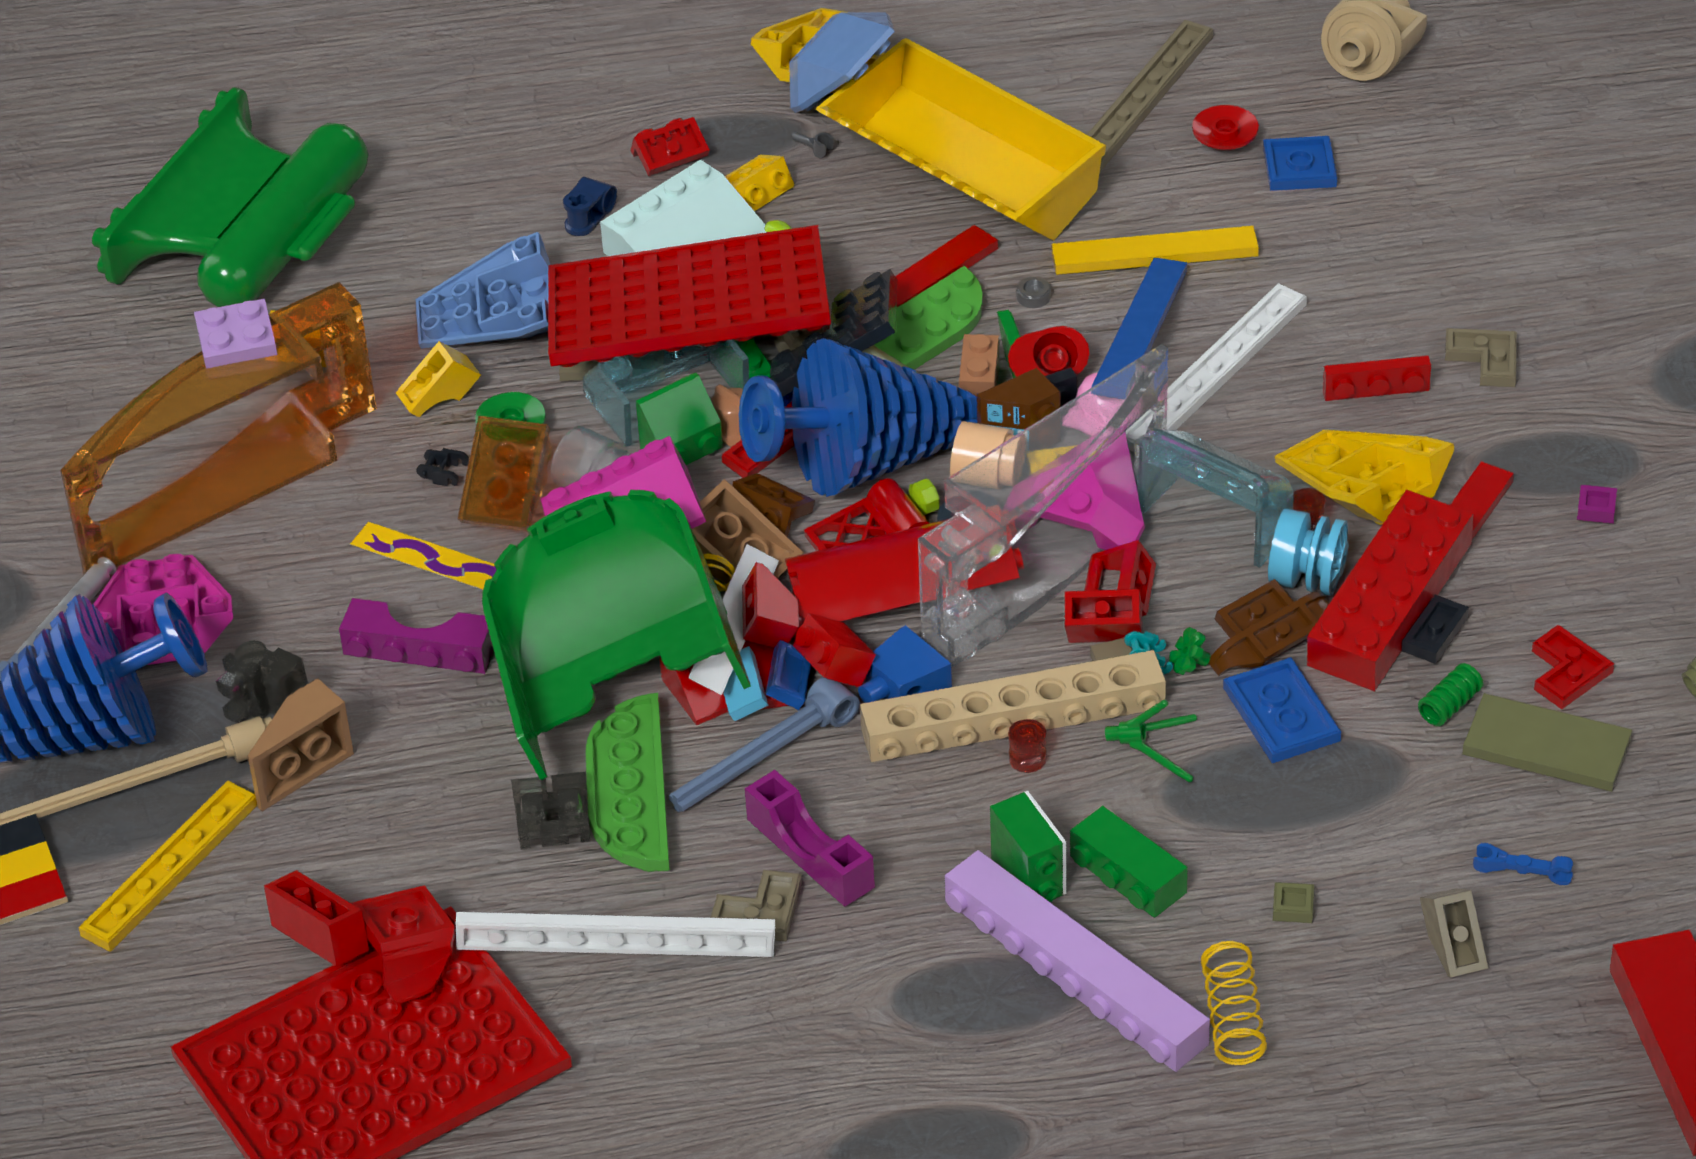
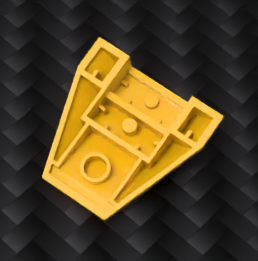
M819 8L763 28L751 38V45L779 81L790 82L789 62L833 15L844 11ZM885 51L878 57L876 55L871 57L866 62V64L868 66L871 65L874 61L881 57L885 53ZM845 82L830 93H835L847 83Z
M1322 430L1275 455V462L1358 517L1383 525L1406 489L1429 498L1435 496L1454 452V444L1424 436Z

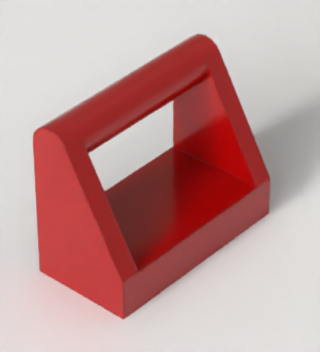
M1139 540L1094 553L1090 557L1084 591L1099 590L1103 569L1120 571L1117 590L1139 589L1142 602V617L1147 616L1156 563Z

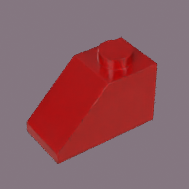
M756 562L742 585L743 640L775 648L779 640L789 643L792 637L796 638L797 630L802 625V617L798 616V600L764 564Z
M659 655L662 681L696 726L728 712L724 692L720 695L688 678L694 664L683 671L669 670L665 667Z

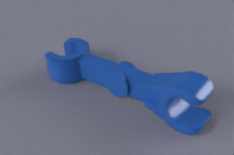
M1481 843L1477 846V857L1473 859L1475 870L1483 873L1510 869L1516 870L1521 874L1534 873L1546 875L1552 882L1558 885L1570 884L1573 876V861L1565 856H1557L1552 861L1530 858L1528 855H1510L1491 844Z

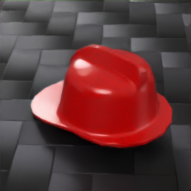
M1056 326L1028 333L1017 338L1010 347L1008 361L1009 367L1016 377L1035 368L1044 376L1068 368H1072L1075 374L1078 375L1086 367L1090 352L1088 343L1081 333L1071 327Z

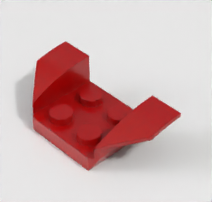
M423 885L351 902L362 910L367 939L382 958V986L393 1002L397 1005L432 992L452 955L455 925L427 887Z

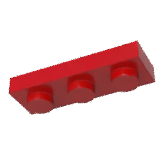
M1429 355L1326 365L1323 372L1325 401L1429 391L1431 376Z

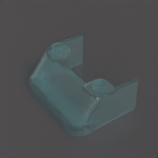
M733 339L719 341L712 346H701L699 344L684 346L681 350L673 352L665 350L651 351L640 357H632L630 355L618 356L610 361L599 362L584 374L582 379L583 393L625 447L632 445L631 407L630 402L624 396L625 393L708 362L714 366L730 387L744 389L745 384L749 380V358Z
M1151 429L1139 443V502L1141 512L1145 514L1177 481V476L1256 512L1254 565L1260 568L1270 557L1272 540L1280 514L1285 508L1293 509V489L1290 482L1282 475L1267 470L1190 433L1178 430Z

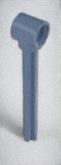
M824 677L820 678L810 688L804 708L671 793L669 800L674 804V809L677 812L687 810L817 724L821 727H825L828 724L834 727L846 725L853 719L859 709L860 702L858 697L840 682Z

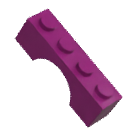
M352 598L339 627L343 655L485 674L494 652L484 615L458 612L441 625L430 628H411L398 623L391 616L387 602Z
M776 770L771 771L745 788L747 820L844 907L875 888L873 856L849 834L838 841L827 836L809 815L799 790Z

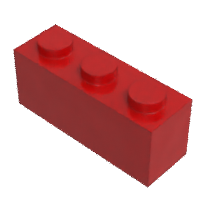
M297 870L264 885L271 926L334 966L348 964L355 957L369 951L362 910Z

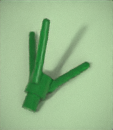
M1162 700L1133 719L1122 721L1118 726L1105 727L1106 741H1120L1121 744H1129L1131 748L1141 751L1187 782L1193 781L1192 775L1144 743L1146 742L1148 731L1194 722L1197 720L1195 714L1145 723V721L1168 706V701Z

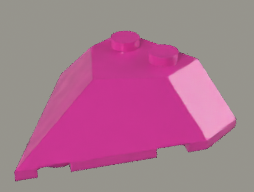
M1123 420L1015 487L1002 513L1008 512L1011 524L1033 530L1040 517L1084 529L1093 533L1097 547L1104 550L1139 540L1145 529Z

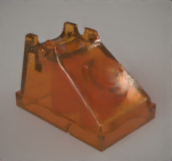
M478 416L457 518L461 523L527 531V528L531 526L543 489L547 484L549 475L547 465L553 456V448L549 439L550 427L547 424Z

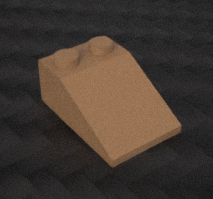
M725 479L700 501L706 522L692 530L703 554L721 556L728 560L736 570L744 549L748 544L779 560L773 574L778 579L787 570L785 558L804 553ZM705 559L707 564L721 566L732 575L729 568L723 563L713 559ZM709 567L712 576L726 584L731 581L729 575L723 570Z
M318 678L299 688L285 699L248 754L257 806L262 812L354 754L345 702Z

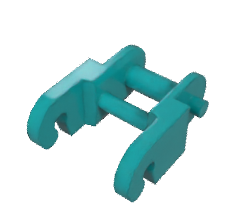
M1133 631L1125 635V644L1132 647L1129 655L1154 650L1163 675L1173 669L1172 662H1167L1165 665V657L1156 653L1165 649L1166 641L1164 639L1159 641L1158 635L1147 631L1144 633Z

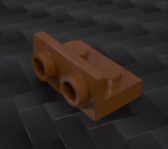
M756 473L735 480L732 484L743 497L786 537L789 535L792 521L812 513L814 499L761 474Z

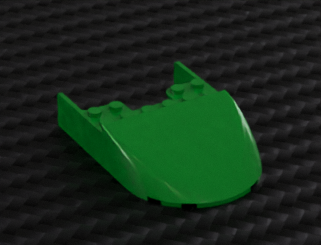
M631 489L628 495L613 497L610 491L592 495L565 505L527 528L529 535L517 546L509 544L494 563L497 570L492 579L485 581L482 592L483 611L516 737L540 780L548 776L538 743V735L548 732L555 726L572 718L587 714L595 702V693L592 685L603 680L612 679L617 674L634 666L645 664L654 657L660 655L663 664L669 670L683 671L697 662L725 652L743 689L751 687L727 617V610L704 555L683 510L670 498L663 500L657 498L654 492Z

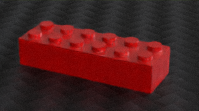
M1406 489L1308 634L1307 666L1375 692L1402 651V640L1434 595L1440 593L1472 544L1473 513Z

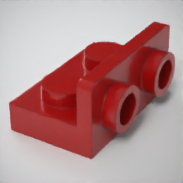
M691 117L685 120L677 118L667 123L665 127L656 130L649 128L639 132L633 139L630 151L633 157L639 156L648 176L706 157L710 149L695 118Z

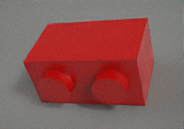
M1140 590L1065 591V630L1068 643L1109 642L1122 639L1133 631L1143 633Z
M810 613L807 614L803 625L797 630L796 640L793 644L798 652L824 678L860 687L863 684L876 656L845 623Z

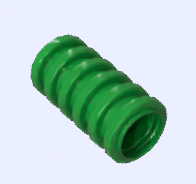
M1460 663L1439 684L1433 687V690L1429 691L1425 697L1419 700L1418 710L1421 716L1431 725L1438 727L1444 725L1454 713L1461 709V706H1464L1468 700L1473 698L1483 688L1484 684L1480 673L1469 664Z

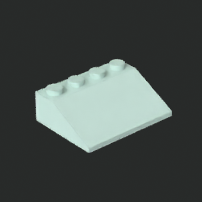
M702 160L697 161L600 221L603 253L607 256L766 233L764 229L765 223L727 178Z

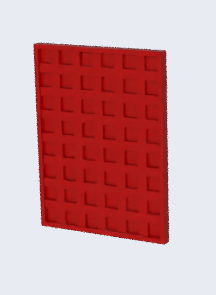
M818 225L548 265V355L551 366L572 367L584 361L606 362L614 357L624 355L640 357L651 351L665 350L673 352L681 350L684 346L698 344L701 346H712L724 340L746 341L757 335L770 334L772 336H780L791 330L805 329L813 331L822 328L824 325H831Z

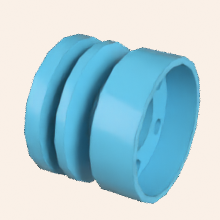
M1288 508L1283 509L1272 540L1268 565L1269 582L1275 579L1280 586L1294 588L1301 574L1304 573L1307 591L1314 592L1320 580V590L1325 595H1333L1338 581L1344 572L1348 556L1347 520L1336 519L1330 531V518L1321 516L1313 531L1311 530L1310 513Z

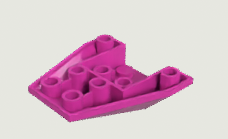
M170 554L159 560L135 559L125 565H120L94 602V605L102 614L104 622H108L124 652L161 633L155 618L153 602L157 597L167 592L175 599L186 615L205 654L233 619L231 595L193 555ZM170 653L148 665L176 661V659Z

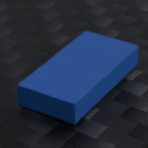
M779 640L774 648L766 695L799 710L805 702L811 664L793 645Z

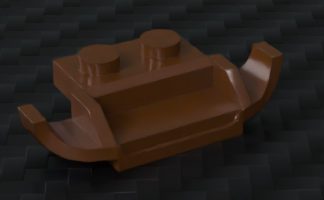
M1275 579L1216 612L1214 619L1230 639L1224 642L1211 655L1208 664L1218 676L1232 668L1263 666L1266 661L1307 639L1308 634L1330 601L1321 590L1314 591L1293 601Z

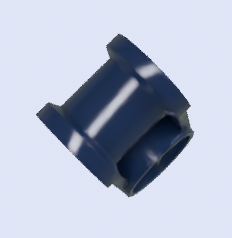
M582 177L563 199V206L567 211V219L564 222L566 232L574 236H584L591 233L605 215L609 214L614 208L617 199V188L614 185L592 178Z

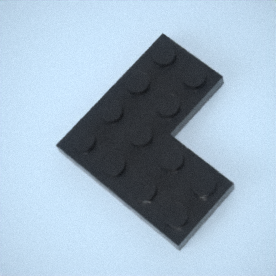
M891 269L882 274L880 272L873 273L863 281V285L853 291L846 289L840 292L834 298V302H832L830 329L821 334L820 332H815L804 339L801 346L792 351L785 349L773 358L770 368V379L776 382L782 397L792 392L794 387L799 388L797 379L799 365L802 357L807 359L806 350L813 343H816L817 340L823 338L839 342L843 346H850L862 352L896 332L898 280Z

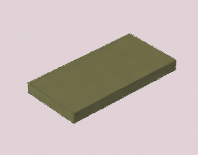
M1484 693L1463 744L1462 755L1612 792L1631 741L1632 729Z

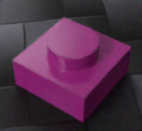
M1581 485L1577 520L1614 524L1617 488Z

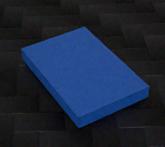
M1292 657L1223 679V689L1271 763L1341 741L1340 729Z

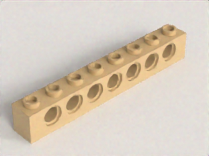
M1152 650L860 704L861 731L871 762L1145 712L1155 704L1165 700L1166 681L1156 654Z

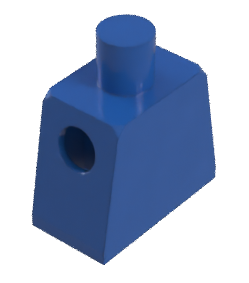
M905 625L873 651L876 656L866 675V683L858 688V693L864 703L880 701L881 699L885 700L952 687L951 663Z

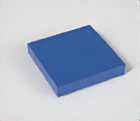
M1330 136L1263 140V152L1270 191L1337 187V174Z

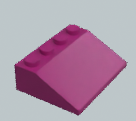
M670 436L662 440H654L648 443L645 448L629 456H621L611 465L596 472H588L580 480L564 488H556L540 499L545 516L565 505L592 495L611 491L613 497L628 495L631 489L654 492L657 498L663 500L670 498L678 504L692 529L706 522L688 468Z

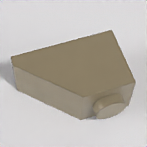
M1456 888L1420 897L1428 937L1448 977L1451 978L1488 969L1471 890Z

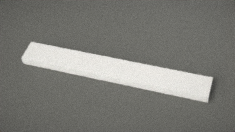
M1278 283L1125 428L1129 450L1148 458L1306 306L1307 296Z
M456 912V950L774 957L775 919Z

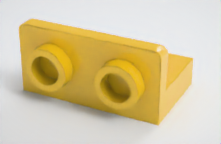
M760 154L725 176L754 211L794 186L784 156Z

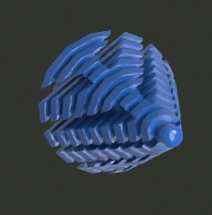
M824 338L817 340L816 343H813L806 350L807 359L802 357L797 371L799 389L796 387L793 389L792 408H785L782 394L776 382L768 376H754L747 381L739 406V431L748 457L754 462L772 460L780 451L785 429H793L794 445L806 481L811 479L812 488L821 496L826 494V497L843 492L847 488L858 486L867 480L880 477L884 473H890L903 465L917 462L921 457L926 458L934 455L939 450L951 448L962 421L977 423V396L968 390L959 387L956 389V386L938 380L936 382L935 377L927 374H918L916 370L901 367L894 362L882 360L877 356L865 352L862 353L858 349L843 346L839 342Z
M166 592L154 600L153 610L161 633L123 652L117 636L108 622H104L100 611L94 604L91 605L90 600L85 596L76 595L67 604L66 612L63 614V611H61L50 622L52 629L45 630L44 628L35 637L34 647L31 645L26 646L18 654V664L12 661L1 671L0 763L13 762L11 752L18 756V759L26 761L34 760L35 756H38V752L46 758L61 755V748L68 754L83 752L84 746L91 751L106 749L108 744L119 748L129 746L132 741L136 744H146L155 741V722L136 670L172 653L178 664L190 676L196 678L208 671L200 642L189 620L175 599Z

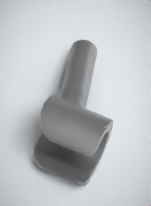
M797 132L792 134V140L813 148V154L817 158L824 157L826 149H833L834 138L829 133H818L815 138H810Z

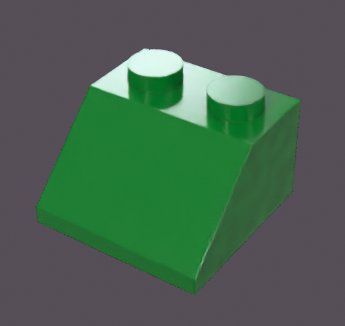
M696 372L636 400L640 450L654 440H662L670 436L684 463L688 465L723 448L721 421L700 376Z

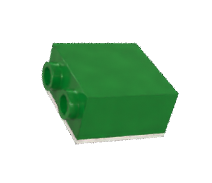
M1029 791L991 805V859L1049 902L1065 895L1066 841Z

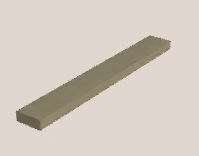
M1184 20L1088 132V136L1106 145L1105 155L1101 158L1100 172L1213 38L1212 28Z

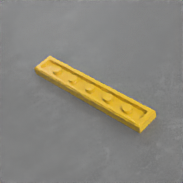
M1254 226L1051 244L1056 275L1148 267L1154 257L1192 263L1256 257L1259 252Z
M226 781L78 927L80 936L111 952L257 807L255 794L230 781Z

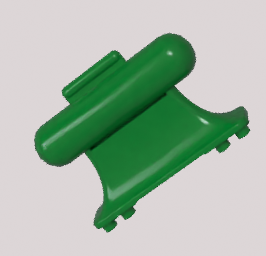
M233 87L228 92L222 90L218 93L215 107L211 111L205 109L200 113L198 119L199 127L139 194H136L124 209L116 207L112 211L110 224L107 228L99 227L94 231L92 244L94 247L100 248L101 253L97 269L98 272L105 274L108 282L121 284L139 264L151 257L170 253L192 254L204 257L198 268L197 281L200 290L208 302L217 307H223L245 301H254L259 298L292 257L301 261L310 260L355 207V199L351 195L346 194L365 172L369 156L367 147L358 132L345 124L326 123L313 130L292 155L281 152L262 143L251 133L252 121L247 94L243 89Z

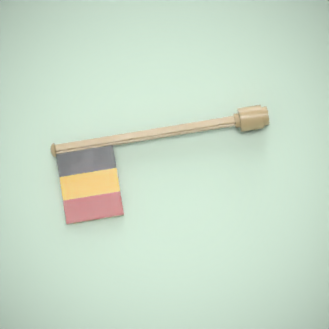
M258 716L225 727L227 735L221 736L219 741L0 813V925L68 902L38 818L223 756H227V758L234 756L237 763L248 760V754L271 722V717L262 719Z

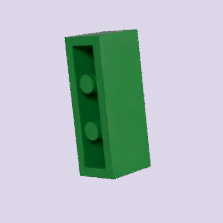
M1101 806L1070 830V857H1072L1074 862L1080 867L1087 868L1098 876L1107 887L1117 890L1128 898L1134 907L1144 910L1153 918H1156L1187 893L1188 867L1106 807Z

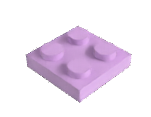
M265 299L245 301L243 303L194 312L206 369L277 355Z

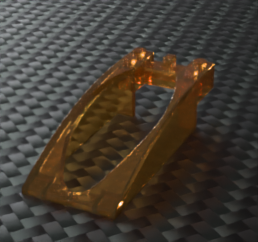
M340 282L268 314L277 355L206 369L202 351L197 353L130 401L106 422L64 465L60 472L84 575L94 564H98L100 557L110 559L118 567L338 461L334 435L330 431L377 409L361 304ZM322 350L327 371L325 374H323L321 356L318 354ZM303 369L314 378L289 390L242 432L177 480L101 521H92L88 515L89 506L96 491L103 487L102 480L116 457Z

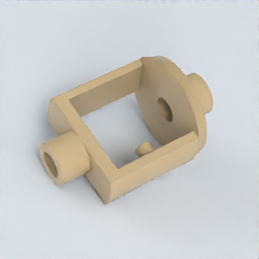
M1342 0L1330 11L1323 23L1321 44L1324 55L1330 65L1347 78L1359 81L1381 78L1388 74L1421 40L1427 26V15L1411 9L1408 0Z

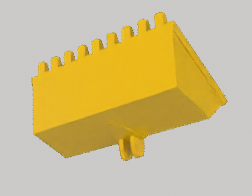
M908 38L898 42L869 65L868 69L857 80H850L815 109L1053 241L1096 193L1101 158L1105 155L1106 145Z

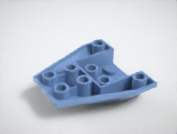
M841 12L833 15L789 62L790 108L795 113L804 109L810 111L822 97L845 82L848 83L852 78L857 80L868 69L869 66L866 62L874 55L878 57L891 44L888 38L895 31L890 16L886 12Z
M536 232L528 236H522L506 243L416 299L418 344L420 348H433L438 341L452 346L530 338L548 331V265L551 264L540 233Z

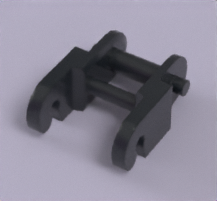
M443 448L442 451L429 449L424 453L425 464L418 465L416 472L420 477L432 480L433 484L447 486L449 479H451V484L457 486L459 482L458 475L452 471L444 470V468L451 465L458 466L460 459L462 460V465L467 466L470 459L466 453L458 450Z

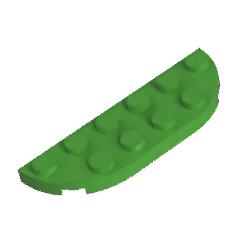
M963 266L896 309V332L874 344V346L915 370L964 338V334H970L981 318L983 297L978 279L969 269Z
M650 693L628 699L616 705L615 712L603 722L598 720L590 731L586 743L588 813L590 828L595 840L611 857L621 863L647 872L670 871L658 693Z

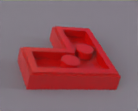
M1559 624L1532 644V652L1553 666L1552 669L1535 680L1534 690L1560 709H1564L1613 673L1614 663Z

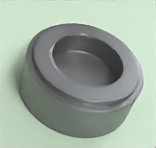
M1027 277L1021 280L1016 287L1018 303L1027 308L1045 306L1051 298L1050 284L1040 277Z

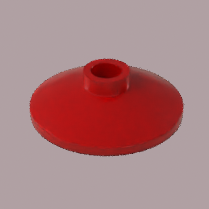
M1217 105L1206 108L1196 115L1192 123L1193 134L1199 142L1208 147L1221 150L1237 149L1246 146L1256 138L1259 130L1256 117L1248 110L1234 105Z

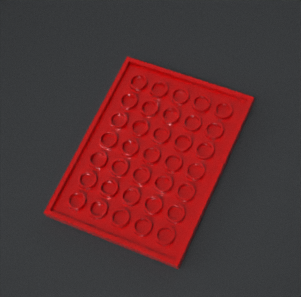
M451 906L444 909V912L455 925L453 952L434 990L426 995L396 1005L382 986V958L374 947L370 946L369 951L355 957L352 962L337 967L332 965L170 1046L173 1058L245 1159H397L571 1068V1056L486 950H456V912Z

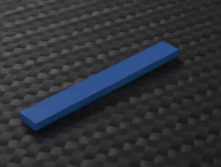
M1153 258L1094 379L1091 388L1092 397L1119 402L1127 401L1187 273V262Z

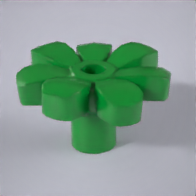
M1188 627L1184 630L1183 636H1180L1175 644L1178 650H1172L1169 654V662L1174 664V672L1180 675H1184L1185 672L1190 673L1194 671L1196 664L1206 666L1210 661V653L1204 651L1201 647L1206 639L1205 635L1197 632L1194 628Z

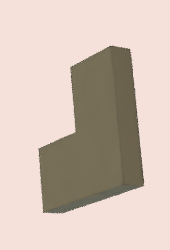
M1446 328L1445 361L1480 362V386L1515 387L1517 332Z
M763 870L756 898L717 894L710 918L775 919V940L787 942L802 886V874Z

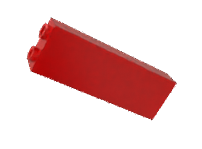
M1690 929L1613 944L1610 973L1693 1156H1696V942Z

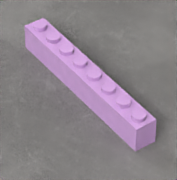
M979 850L945 875V901L953 911L961 912L973 921L980 931L992 935L1011 954L1019 955L1031 964L1038 974L1050 978L1061 987L1065 994L1075 997L1089 1007L1096 1017L1105 1019L1116 1027L1124 1038L1136 1042L1147 1050L1155 1061L1164 1063L1177 1072L1209 1045L1210 1019Z

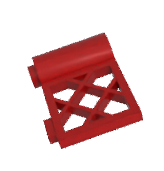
M886 478L874 484L869 490L867 497L804 529V534L814 549L818 551L847 544L843 543L846 533L863 535L861 540L870 538V536L893 533L930 524V522L895 480ZM864 512L869 516L867 525L850 524L852 518ZM827 531L838 532L835 542L820 540L818 536Z

